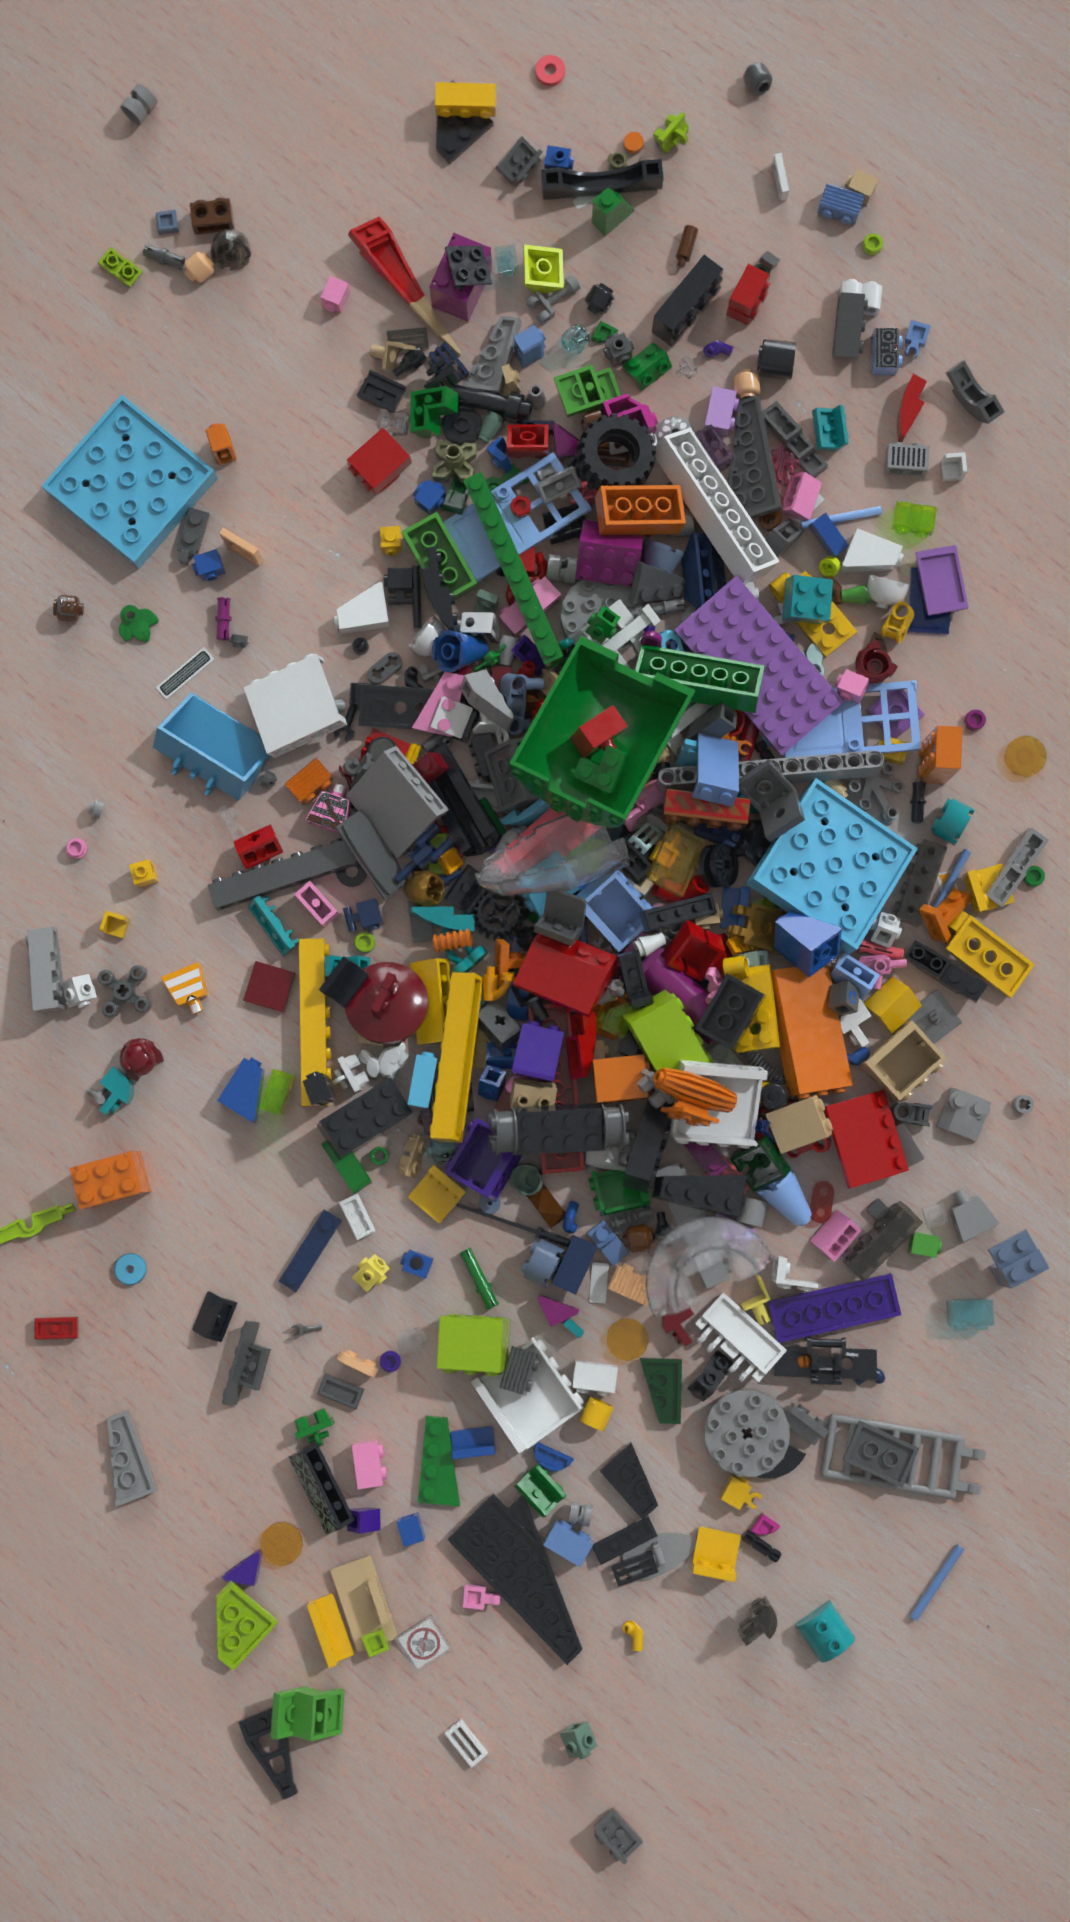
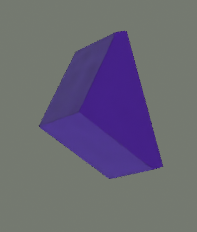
M261 1548L227 1571L222 1577L224 1581L255 1586L258 1580L263 1553Z

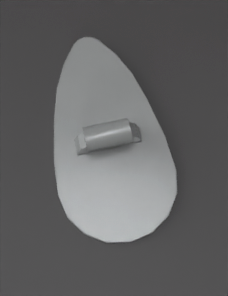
M658 1533L657 1537L624 1553L623 1560L651 1550L659 1572L640 1579L649 1580L664 1574L683 1562L695 1549L696 1539L681 1533ZM649 1558L643 1559L641 1561L632 1563L624 1567L629 1568L635 1566L637 1564L648 1561ZM652 1565L633 1571L629 1574L633 1576L635 1574L652 1569Z

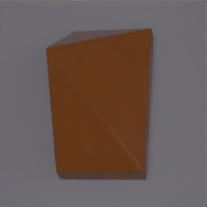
M544 1183L541 1190L535 1195H527L550 1228L564 1219L565 1211Z

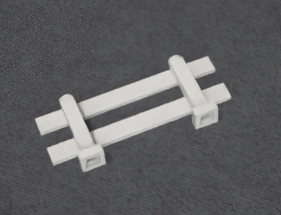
M619 599L609 607L611 611L621 617L617 623L621 630L612 636L611 639L606 638L602 644L592 639L585 632L589 624L584 626L581 631L587 639L618 653V663L630 668L617 649L630 640L640 653L643 629L648 625L650 627L655 626L661 620L649 604L638 610L640 615L634 618ZM694 702L689 703L672 734V738L667 744L675 756L678 747L683 745L685 740L679 732L705 714L709 708L713 709L716 706Z

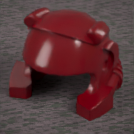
M879 640L868 643L863 650L858 652L855 660L856 673L869 678V683L871 684L882 683L888 677H892L898 668L896 664L892 663L890 656L886 652L879 650L881 647Z
M143 1038L131 1039L123 1045L120 1053L121 1067L135 1081L151 1072L155 1062L160 1063L164 1061L161 1050L156 1048L154 1042Z

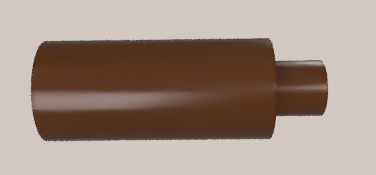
M686 225L684 227L676 254L679 267H685L686 262L690 261L698 234V228L695 226Z

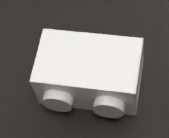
M575 1360L572 1388H576V1392L589 1393V1390L597 1391L598 1395L610 1396V1393H615L618 1366Z

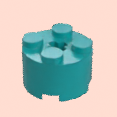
M954 798L952 800L947 799L941 810L944 813L942 818L937 817L932 825L933 835L955 846L958 840L954 838H960L971 818L968 814L973 815L975 809Z

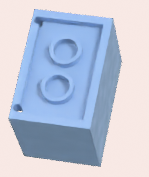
M608 866L576 896L586 900L585 915L620 952L644 930L639 912L653 907L644 898L642 900L639 899L642 895L631 883L628 885L625 883L628 879L617 868L613 870Z

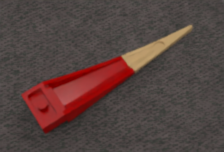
M379 216L351 229L348 236L360 249L359 253L438 337L443 342L445 341L450 349L460 357L461 351L427 300L393 232Z

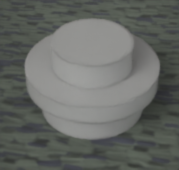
M96 799V802L91 801L88 813L92 814V819L94 817L100 818L104 805L103 802H99L100 799Z

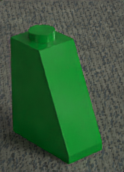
M607 188L593 200L592 224L606 237L631 215L635 209L622 195Z

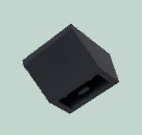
M639 829L622 839L610 850L609 854L636 885L641 883L659 867V865L649 859L656 847L655 844L643 855L641 847L637 849L634 847L636 845L634 841L632 843L628 841ZM643 832L638 838L641 840L646 834ZM648 838L644 843L647 845L651 839Z

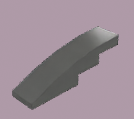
M777 401L763 411L765 422L804 472L815 478L828 468V464L815 451V446L802 433V428Z

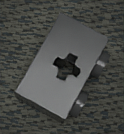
M493 1001L479 1011L477 1026L499 1051L503 1052L519 1040L522 1027L516 1019L513 1020L508 1015L509 1013L505 1006L499 1005L497 1001Z

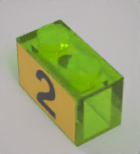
M273 1069L259 1108L283 1115L296 1076Z

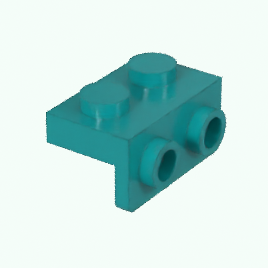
M838 405L833 409L815 408L812 410L817 450L838 451L849 443L846 414L843 405Z

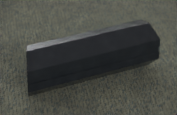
M444 742L430 752L440 753L449 769L428 785L449 809L445 815L441 816V819L461 854L466 857L483 855L487 850L497 845L499 834L448 745Z

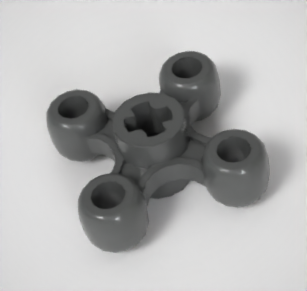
M141 965L133 966L129 977L124 981L117 980L115 974L110 970H102L98 974L99 983L103 986L111 987L114 993L112 1000L106 1002L102 1007V1013L105 1017L115 1018L118 1016L121 1005L126 1002L132 1003L135 1010L139 1013L145 1014L150 1011L151 1001L146 997H140L136 993L137 984L144 981L147 977L145 967ZM141 970V975L137 977L136 972ZM109 975V980L105 982L104 977ZM124 987L129 989V992H126L125 995L121 994ZM145 1002V1007L141 1009L140 1004ZM112 1006L113 1012L109 1014L108 1009Z

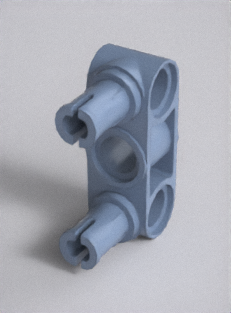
M506 673L501 678L500 693L503 695L506 705L513 712L514 716L509 731H507L508 734L515 736L528 731L533 720L524 719L526 691L543 690L544 680L542 678H527L523 674Z

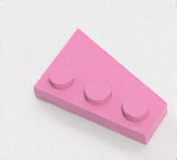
M444 672L412 728L452 737V735L442 732L450 728V721L448 719H441L438 722L440 730L432 728L431 724L443 696L447 697L442 703L443 708L447 711L455 707L454 701L460 703L462 694L460 686L464 675Z

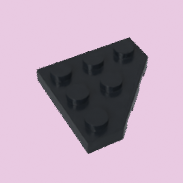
M437 115L436 151L451 164L494 126L493 121L490 118H482L480 116L463 118L461 116L442 117Z

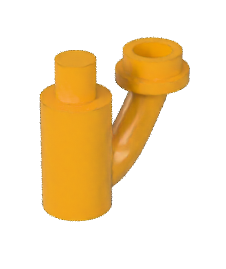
M487 966V974H483V1000L496 1001L501 998L508 990L512 981L515 980V973L503 972L500 978L503 983L498 988V975L495 974V966Z

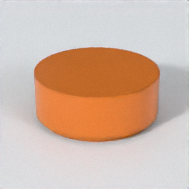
M630 132L625 136L624 148L628 153L637 154L643 149L644 139L640 133Z

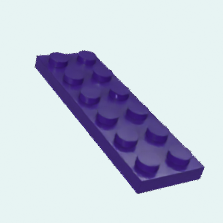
M892 1273L768 1301L776 1340L779 1343L902 1315Z

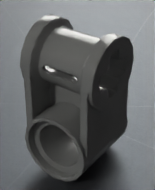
M901 1102L891 1106L890 1109L895 1121L930 1127L928 1121L932 1105ZM900 1106L905 1109V1115L902 1118L897 1114V1109Z

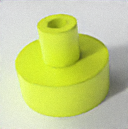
M826 556L819 563V570L825 577H834L841 569L839 560L834 556Z

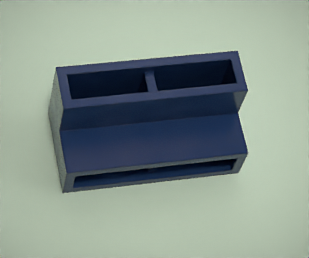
M573 1234L552 1284L576 1295L598 1246Z

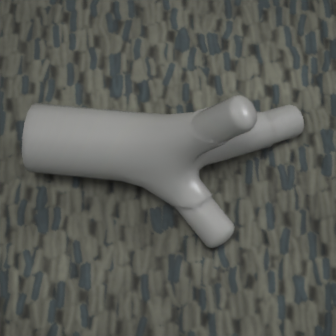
M105 1087L99 1092L90 1089L86 1090L87 1093L96 1099L99 1106L105 1103L104 1094L107 1090Z

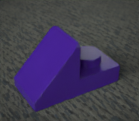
M523 635L511 650L513 657L523 664L526 661L533 662L535 664L534 674L540 676L543 673L542 669H546V666L537 646L526 635Z

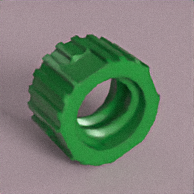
M377 1147L370 1152V1159L375 1165H382L387 1162L389 1153L384 1147ZM377 1151L384 1153V1158L381 1161L375 1159Z

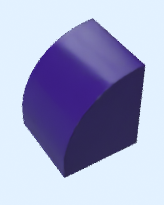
M379 1508L350 1509L355 1520L347 1525V1531L359 1534L380 1531Z

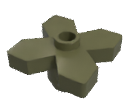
M446 441L436 442L435 453L441 462L433 466L432 476L434 481L445 482L451 475L455 474L459 481L464 483V479L474 475V468L468 463L476 459V443H464L459 447Z

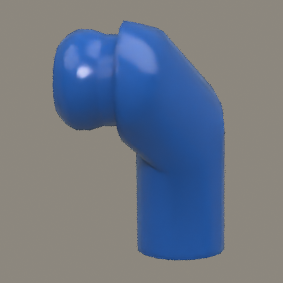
M861 1047L852 1054L847 1053L848 1063L855 1066L860 1065L870 1056V1051L867 1047Z

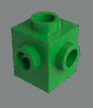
M603 605L598 614L593 612L586 623L589 626L585 632L592 639L602 644L606 638L611 639L617 631L615 626L621 617Z

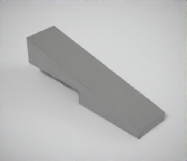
M1028 828L986 892L987 897L998 906L1003 907L1049 840L1035 829Z

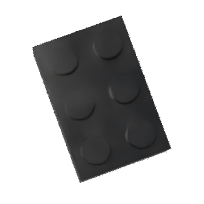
M727 973L695 1029L735 1051L766 995Z

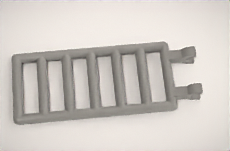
M831 1414L829 1416L827 1429L829 1433L826 1435L821 1475L823 1477L946 1499H955L957 1490L980 1494L981 1486L978 1483L958 1481L962 1456L985 1460L986 1451L978 1448L964 1447L963 1436L840 1414ZM859 1420L882 1431L892 1432L891 1435L900 1438V1434L913 1436L912 1445L919 1448L921 1437L934 1439L927 1486L914 1484L919 1451L903 1488L884 1479L872 1477V1474L865 1470L864 1475L851 1473L852 1464L845 1461L843 1472L830 1470L837 1423L850 1425L846 1450ZM942 1441L955 1443L948 1490L936 1488Z

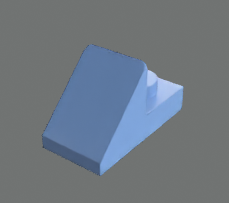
M604 1220L587 1232L613 1266L629 1254V1251Z

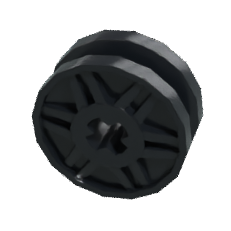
M727 843L707 845L702 849L699 856V872L706 886L710 888L728 887L735 883L739 865L738 858L733 855L734 849L731 845Z

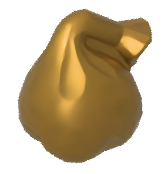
M417 866L412 871V876L405 884L403 890L406 897L419 907H436L443 899L445 886L438 875L429 870H421Z

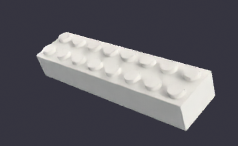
M688 428L664 436L656 445L655 458L672 484L681 485L682 499L733 576L737 575L744 584L765 576L780 561L692 429Z

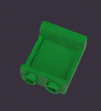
M610 1170L601 1173L591 1171L592 1178H588L591 1191L595 1190L597 1198H593L595 1210H600L601 1216L650 1206L648 1191L644 1193L622 1186L625 1171Z

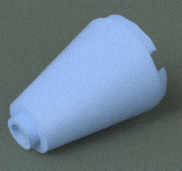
M792 1168L786 1177L757 1191L761 1198L795 1226H804L811 1220L812 1212Z

